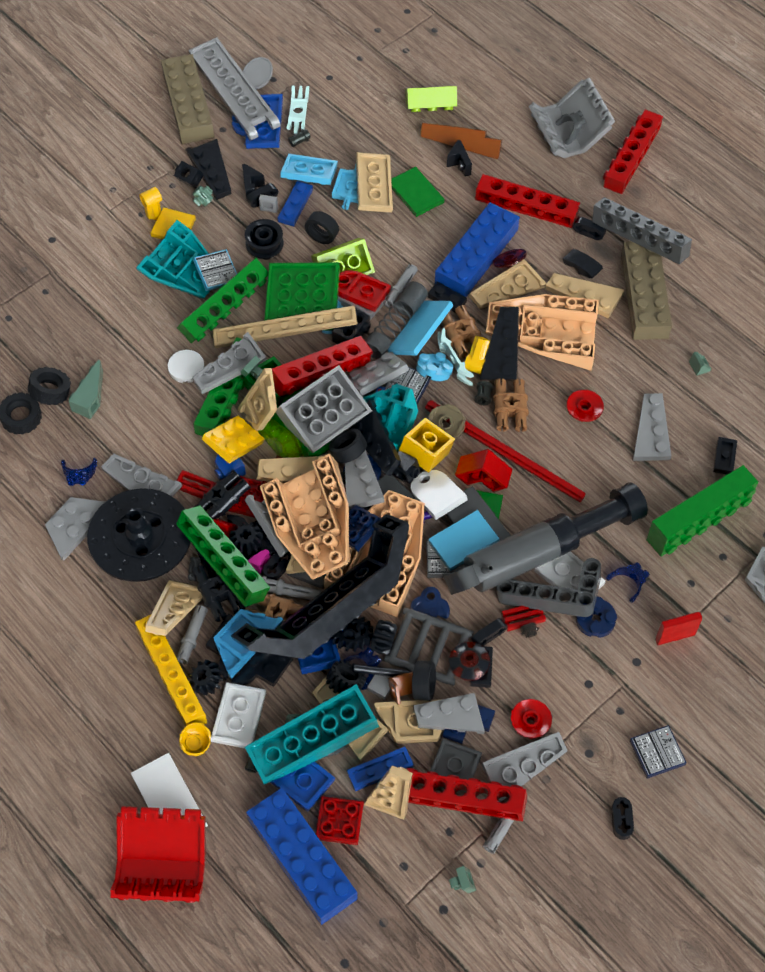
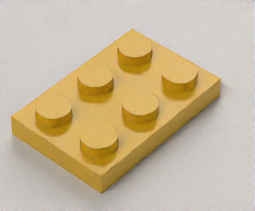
M237 415L205 433L202 440L230 464L262 445L265 438Z

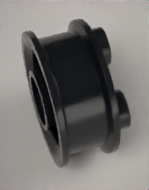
M259 219L250 223L245 230L246 249L252 256L268 260L282 251L284 246L283 230L277 222L270 219Z

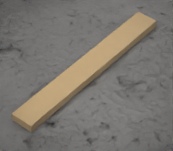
M354 305L213 329L215 348L231 346L236 337L243 339V335L247 332L256 342L357 325L356 309Z

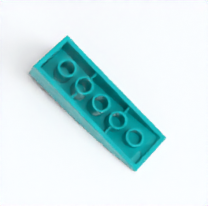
M356 684L245 746V749L263 783L267 784L329 755L374 730L379 725Z

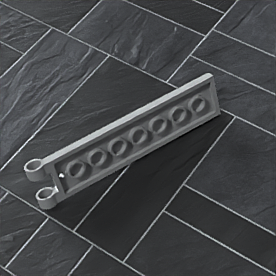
M217 37L188 50L189 54H193L195 63L242 126L250 141L259 137L254 126L266 120L272 130L281 126L278 117L273 113Z

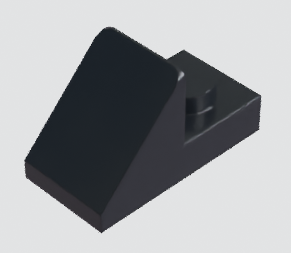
M457 140L447 156L446 167L458 165L459 170H462L466 177L471 175L472 163L461 140Z
M242 164L247 199L248 194L254 191L255 187L265 185V180L262 173L247 164Z

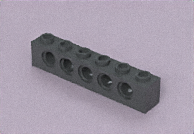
M605 197L594 205L593 223L679 265L690 256L691 238Z

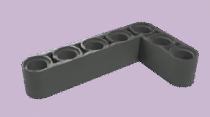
M589 558L584 561L577 590L511 579L496 586L497 599L505 605L525 606L530 609L580 617L591 616L594 612L601 580V563L595 558Z

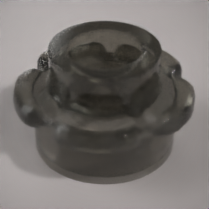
M535 622L520 627L522 631L520 635H525L526 638L536 636V631L540 628L537 627Z

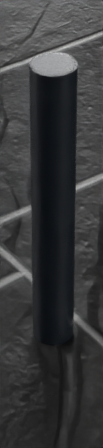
M359 664L352 665V672L394 677L412 672L409 670Z

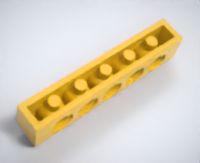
M151 615L136 621L135 625L138 634L185 726L194 722L207 724L205 712L166 637L145 632L146 624Z

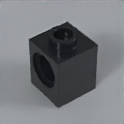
M181 161L180 165L176 167L173 176L196 189L204 174L199 169Z
M399 451L398 455L401 463L392 473V476L410 484L421 471L416 458Z

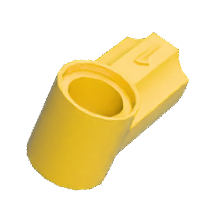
M153 187L139 194L149 220H157L161 213L160 201H162L159 190Z
M475 336L470 354L467 355L465 360L466 370L481 375L491 340Z

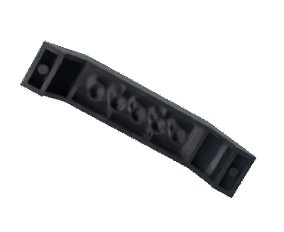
M386 514L372 525L374 532L366 558L277 628H255L246 623L231 635L232 639L254 652L301 659L311 656L318 647L327 643L333 635L342 631L348 623L358 618L368 607L376 604L378 599L391 592L392 588L398 584L409 524L404 520Z

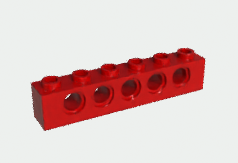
M645 109L643 114L637 117L636 125L631 127L629 137H625L623 147L618 149L616 159H612L609 171L606 170L603 175V180H605L604 188L623 194L661 128L662 115Z
M484 174L476 188L475 200L487 204L491 202L501 208L569 228H573L579 213L580 202Z
M359 336L272 368L274 389L279 397L286 394L290 395L294 391L305 389L338 365H340L344 372H350L354 368L365 366L369 363L373 350Z
M406 768L409 772L413 773L408 803L523 821L527 791L519 785L504 786L495 781L485 783L476 778L466 780L460 779L456 775L441 776L432 771L422 773L413 768ZM419 783L424 784L421 789L414 788ZM438 787L445 788L443 792H435ZM460 790L466 791L463 796L456 795ZM482 793L488 795L485 799L477 798ZM501 797L509 798L505 803L498 801Z

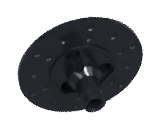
M132 489L113 496L98 508L88 527L87 543L93 560L104 572L124 581H148L168 573L182 561L191 543L176 525L182 510H185V508L171 495L154 489Z

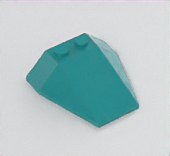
M176 220L167 231L161 243L149 256L146 255L136 269L153 281L202 299L211 291L205 290L193 261L194 257L209 253L192 230Z

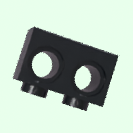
M356 309L357 325L334 328L332 331V342L340 344L359 336L362 337L364 333L367 334L371 328L370 316Z

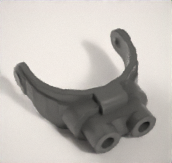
M580 110L570 115L564 114L556 121L557 126L567 121L573 122L570 137L565 140L566 145L571 144L577 138L582 125L587 123L585 118L582 117L583 114Z

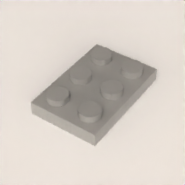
M390 352L383 354L381 358L367 363L361 369L352 371L348 378L361 396H364L409 371V368L404 361Z

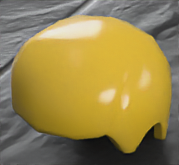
M194 722L186 725L179 736L181 750L189 756L196 757L204 754L211 744L210 730L202 723Z

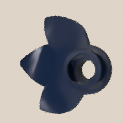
M435 587L425 588L421 596L415 598L410 606V609L436 618L438 615L448 619L450 615L448 602L441 598L439 590ZM429 593H432L435 595L434 599L429 600L427 598V595Z

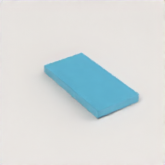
M424 301L388 348V352H392L395 355L417 356L453 307L452 302Z

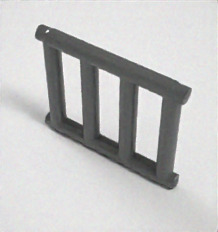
M405 607L403 610L404 618L389 655L384 657V661L413 672L431 625L442 628L430 661L434 662L436 668L450 631L461 635L458 645L468 642V639L474 635V631ZM414 618L423 621L409 660L405 661L397 658L411 619ZM455 651L453 657H457L459 652ZM449 666L446 675L436 672V680L454 686L456 680L454 676L457 668L452 671Z

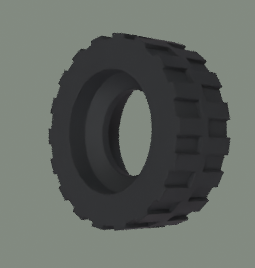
M52 367L38 368L30 374L28 393L31 398H34L35 401L41 404L58 405L67 400L71 381L67 374L59 369L57 370ZM51 383L56 385L58 388L48 389L41 386L40 384Z
M23 392L13 393V395L7 396L6 399L2 400L0 405V421L3 428L7 429L9 433L16 435L30 433L41 423L42 412L39 403L34 398H31L30 394ZM18 407L29 409L28 417L23 420H14L11 417V412Z

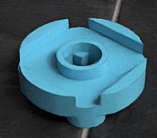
M422 353L419 355L416 369L423 377L428 375L431 376L433 381H445L452 374L453 364L446 358L444 353Z

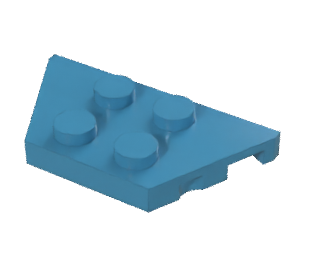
M240 609L213 637L231 679L256 653L234 641L231 635L246 623L255 628L275 629L284 622L282 617L272 618L267 617L263 613H252L251 611Z

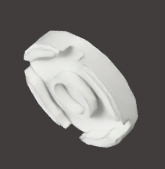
M193 350L178 351L171 356L168 362L170 376L181 383L183 381L193 382L192 377L204 368L203 358Z

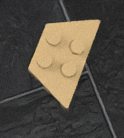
M264 368L237 408L240 413L244 412L247 415L245 419L252 424L256 431L263 430L277 411L271 368Z
M442 699L401 701L400 705H397L396 702L374 703V709L388 728V732L396 744L438 742L443 731L418 728L413 709L414 705Z

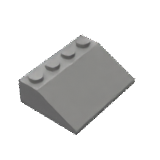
M340 365L284 402L276 411L285 426L312 453L372 412Z

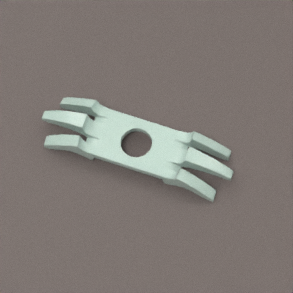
M292 85L290 113L286 129L290 130L292 128L293 121L294 134L298 133L299 122H302L301 130H305L309 86H306L305 98L303 99L302 86H299L298 97L295 98V86ZM295 108L303 109L301 113H295L293 110Z
M443 328L441 333L440 331L438 332L437 336L440 351L446 353L458 372L457 379L469 386H473V383L466 377L472 378L474 374L465 369V362H461L451 347L452 341L446 338L445 328Z

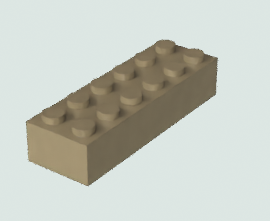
M193 54L161 60L163 76L181 143L186 144L214 138L213 124Z
M632 241L624 242L621 259L633 340L669 339L672 322L661 255Z

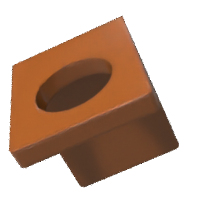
M413 672L388 678L391 698L397 705L401 704L400 696L412 693Z

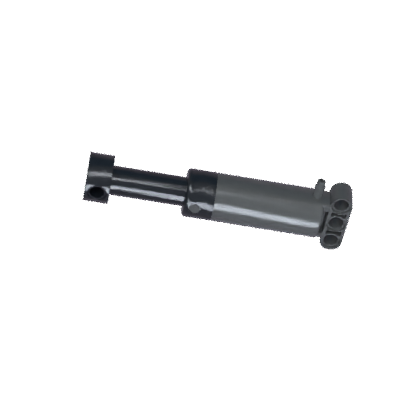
M628 482L620 488L613 489L610 492V500L572 517L560 513L555 517L548 518L467 555L464 558V568L443 576L451 595L472 587L479 592H485L559 558L572 550H576L580 545V539L618 521L624 525H630L638 519L645 518L648 514L645 496L636 484Z

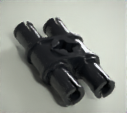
M234 470L222 481H217V484L206 494L204 493L203 498L194 507L201 505L207 511L212 506L207 514L212 519H218L220 516H225V513L236 503L238 504L239 498L251 487Z
M203 565L198 566L199 572L197 567L192 569V573L198 583L197 590L201 592L205 601L204 604L210 608L216 622L221 621L220 616L222 620L227 617L221 605V602L225 600L229 601L234 614L238 612V609H246L215 570L216 577L209 579Z

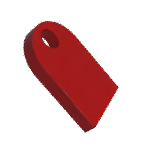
M343 271L339 276L338 296L373 312L377 310L391 289V285L358 271Z

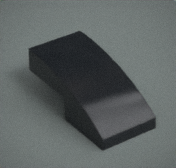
M574 248L563 258L565 265L577 268L578 274L591 279L603 269V266L595 259Z

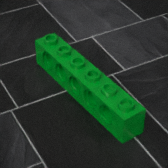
M255 258L182 321L177 329L191 344L195 340L199 342L206 336L205 331L208 329L212 331L219 324L217 321L220 318L224 320L231 314L230 309L233 307L237 309L243 303L242 299L245 296L249 298L256 292L254 290L255 287L259 286L261 288L268 281L266 279L268 277V270ZM247 277L251 278L253 283H249ZM234 288L239 289L241 294L236 293ZM222 299H226L228 301V305L224 304L222 302ZM209 309L214 310L216 316L211 315ZM197 320L201 321L204 327H200L197 324Z
M236 337L233 344L236 341L239 342L241 338ZM243 374L209 391L193 423L195 434L203 436L230 418L231 408L238 401V393L245 386Z
M201 505L182 510L176 525L241 603L247 607L264 601L270 586Z

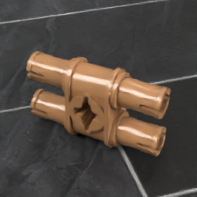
M465 305L458 306L455 309L460 320L453 321L450 312H448L442 321L445 334L452 341L451 346L455 348L460 359H463L461 354H463L464 358L469 354L464 343L471 342L473 344L475 336L481 337V331L478 330L475 319L470 317Z
M500 379L495 380L493 401L495 402L494 415L497 417V430L501 431L503 425V432L509 429L508 417H515V430L520 432L521 427L522 432L526 431V417L529 414V410L527 409L528 396L525 393V381L520 379L519 384V379L514 380V393H507L506 380L502 379L501 385Z
M273 593L267 594L264 601L257 603L266 606L265 611L260 612L246 607L245 610L252 613H263L267 617L272 618L282 617L286 621L288 616L296 613L303 605L294 603L293 599L279 597Z

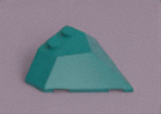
M395 384L387 390H380L363 399L366 403L369 399L375 401L377 405L375 408L383 419L381 420L382 424L389 432L388 437L393 442L397 452H399L404 436L413 428L418 408L413 389Z

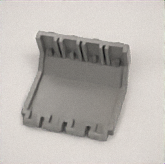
M590 78L581 80L554 105L541 107L533 102L529 106L532 112L531 116L538 123L537 127L545 135L544 140L551 146L550 151L555 156L559 155L562 158L587 152L612 129L611 125L615 122ZM580 110L583 114L582 117L585 118L587 123L582 125L577 138L571 144L566 145L565 140L570 137L573 122L567 121L557 126L556 121L564 114L570 115Z

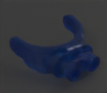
M93 458V462L83 469L67 468L65 460H62L61 466L68 485H86L95 474L97 459Z
M636 562L633 565L630 564L627 567L616 569L608 574L606 579L609 581L617 575H625L632 578L638 588L636 594L629 600L630 603H633L639 596L641 587L650 574L647 570H642L641 565Z
M367 647L364 652L361 651L357 655L348 656L343 661L345 663L346 660L361 659L365 661L367 666L378 667L377 665L382 659L378 655L374 656V651ZM368 675V678L362 688L363 691L367 689L369 683L375 675Z

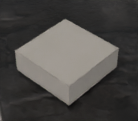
M260 194V210L277 213V197Z
M375 675L369 683L367 690L386 699L390 692L388 681L390 677Z

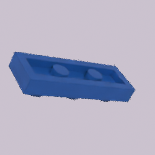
M300 181L296 182L278 216V222L295 226L313 191V185Z
M402 747L347 770V774L354 790L358 791L380 782L391 766L406 769L414 768V764L406 747Z

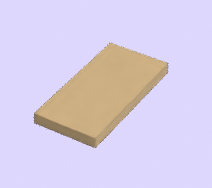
M357 152L358 210L392 213L390 155Z

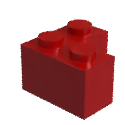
M485 449L460 456L455 476L466 485L482 482L495 492L508 488L513 469L496 456L493 451Z

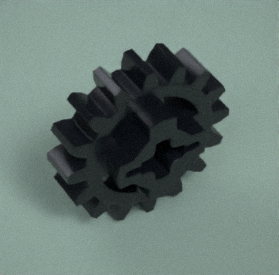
M364 616L356 618L330 639H332L333 645L338 644V649L345 647L347 652L349 649H353L356 652L357 648L364 650V645L369 646L370 641H372L373 626H370V621L365 622Z

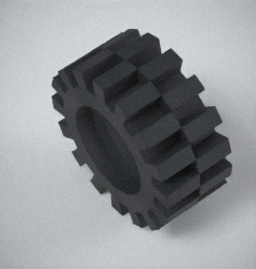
M343 660L333 663L326 677V684H329V689H334L333 692L335 694L337 692L341 693L356 684L361 691L366 682V676H364V673L352 672L350 661L346 660L344 663Z

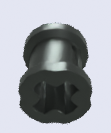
M480 381L477 383L478 392L474 401L479 405L485 406L491 403L490 392L493 390V385L487 381Z

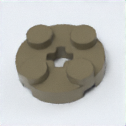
M444 404L436 407L428 416L429 421L454 437L455 440L462 435L465 429L466 418L461 410L453 405ZM449 418L450 426L443 428L444 424L442 421Z

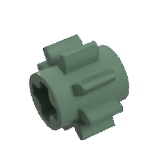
M200 185L192 193L194 196L193 202L197 206L201 204L207 206L213 199L211 195L212 190L207 185L205 187Z

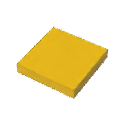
M163 207L151 231V237L163 240L167 231L176 220L191 230L196 216Z

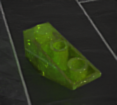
M271 418L263 430H258L260 435L265 438V441L280 458H295L303 455L298 438Z

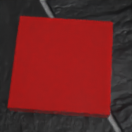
M695 612L662 621L655 638L657 645L695 636L703 619L701 613Z

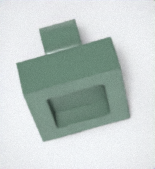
M255 355L240 373L245 377L251 373L257 379L263 371L257 366L261 360Z
M465 866L456 868L458 876L449 879L451 888H454V890L462 888L468 894L477 891L470 869Z

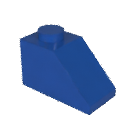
M217 454L215 460L216 470L214 472L219 480H223L232 470L239 476L246 475L245 465L240 458L229 464Z

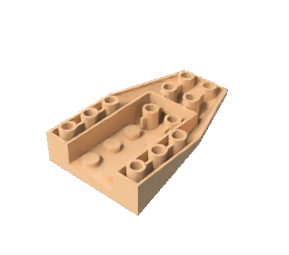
M541 294L489 302L486 334L493 335L500 307H519V347L591 371L595 353L594 338L599 300Z
M330 453L312 461L314 469L284 484L276 478L260 486L276 536L312 580L349 564V503L338 463Z
M388 490L383 495L384 502L373 505L368 511L380 518L388 514L404 520L409 524V530L398 584L392 588L391 592L378 599L371 608L398 618L421 560L425 503ZM372 536L359 552L349 547V564L327 573L324 578V589L368 556Z

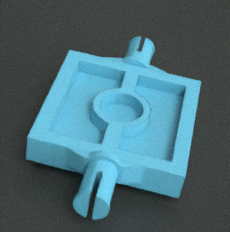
M356 165L354 170H339L332 191L333 199L344 201L342 205L344 210L345 207L346 210L349 209L350 202L358 203Z

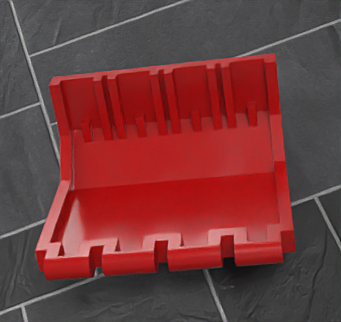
M122 806L121 813L117 814V865L115 880L110 890L111 898H118L119 900L140 899L141 901L199 902L203 890L206 859V816H201V809H185V815H182V810L178 808H163V814H160V808L141 807V813H138V807Z

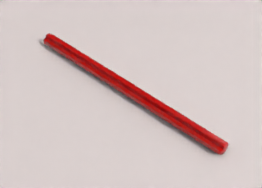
M430 400L427 402L425 409L431 412L434 408L441 405ZM449 418L447 420H444L447 423L451 424ZM465 422V429L463 431L465 434L576 501H583L586 495L585 492L469 422Z

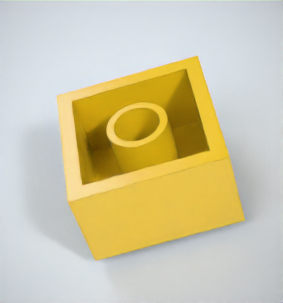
M424 418L404 436L399 451L416 458L419 466L429 473L449 454L455 438L427 418Z

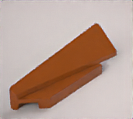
M422 123L421 137L454 146L457 140H461L467 151L494 159L499 158L503 139L487 138V130Z

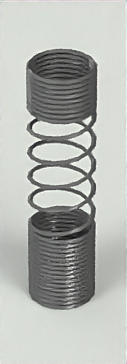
M415 281L410 282L394 302V306L389 309V313H386L384 319L379 322V326H376L374 332L365 340L373 350L372 358L379 359L391 346L390 339H396L395 333L401 332L400 326H406L405 320H410L411 316L415 314L427 298V289L422 284ZM394 308L397 314L390 313V310ZM396 309H397L401 314H403V315H405V316H409V319H406V318L402 317V316L396 311ZM389 314L392 320L385 319V317ZM391 314L400 317L404 321V325L395 322ZM385 321L387 327L380 326L381 322ZM386 321L394 323L400 331L397 332L391 329ZM380 327L383 334L376 332V329ZM381 327L390 330L395 337L391 338L387 336L382 331Z

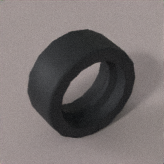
M321 211L313 212L304 225L307 234L321 244L332 243L339 232V225L336 220Z
M349 429L339 434L330 442L329 451L338 463H347L363 454L366 450L367 442L358 429Z
M416 661L412 676L413 698L415 700L431 701L434 697L436 686L435 664L433 661Z

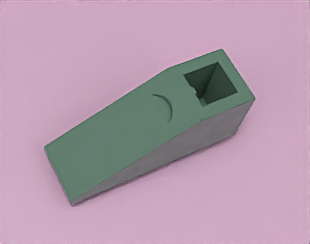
M100 360L90 367L85 379L80 381L77 390L69 397L71 411L88 419L93 417L101 404L103 368Z

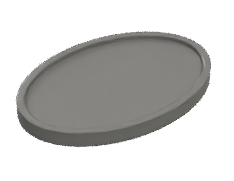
M265 57L252 59L243 69V73L256 90L264 87L270 81L273 74L272 63Z

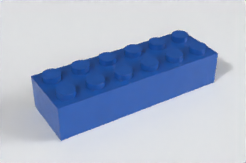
M490 202L436 269L435 284L440 282L467 297L518 231L520 216Z
M283 788L246 812L249 823L321 925L358 899L357 891Z

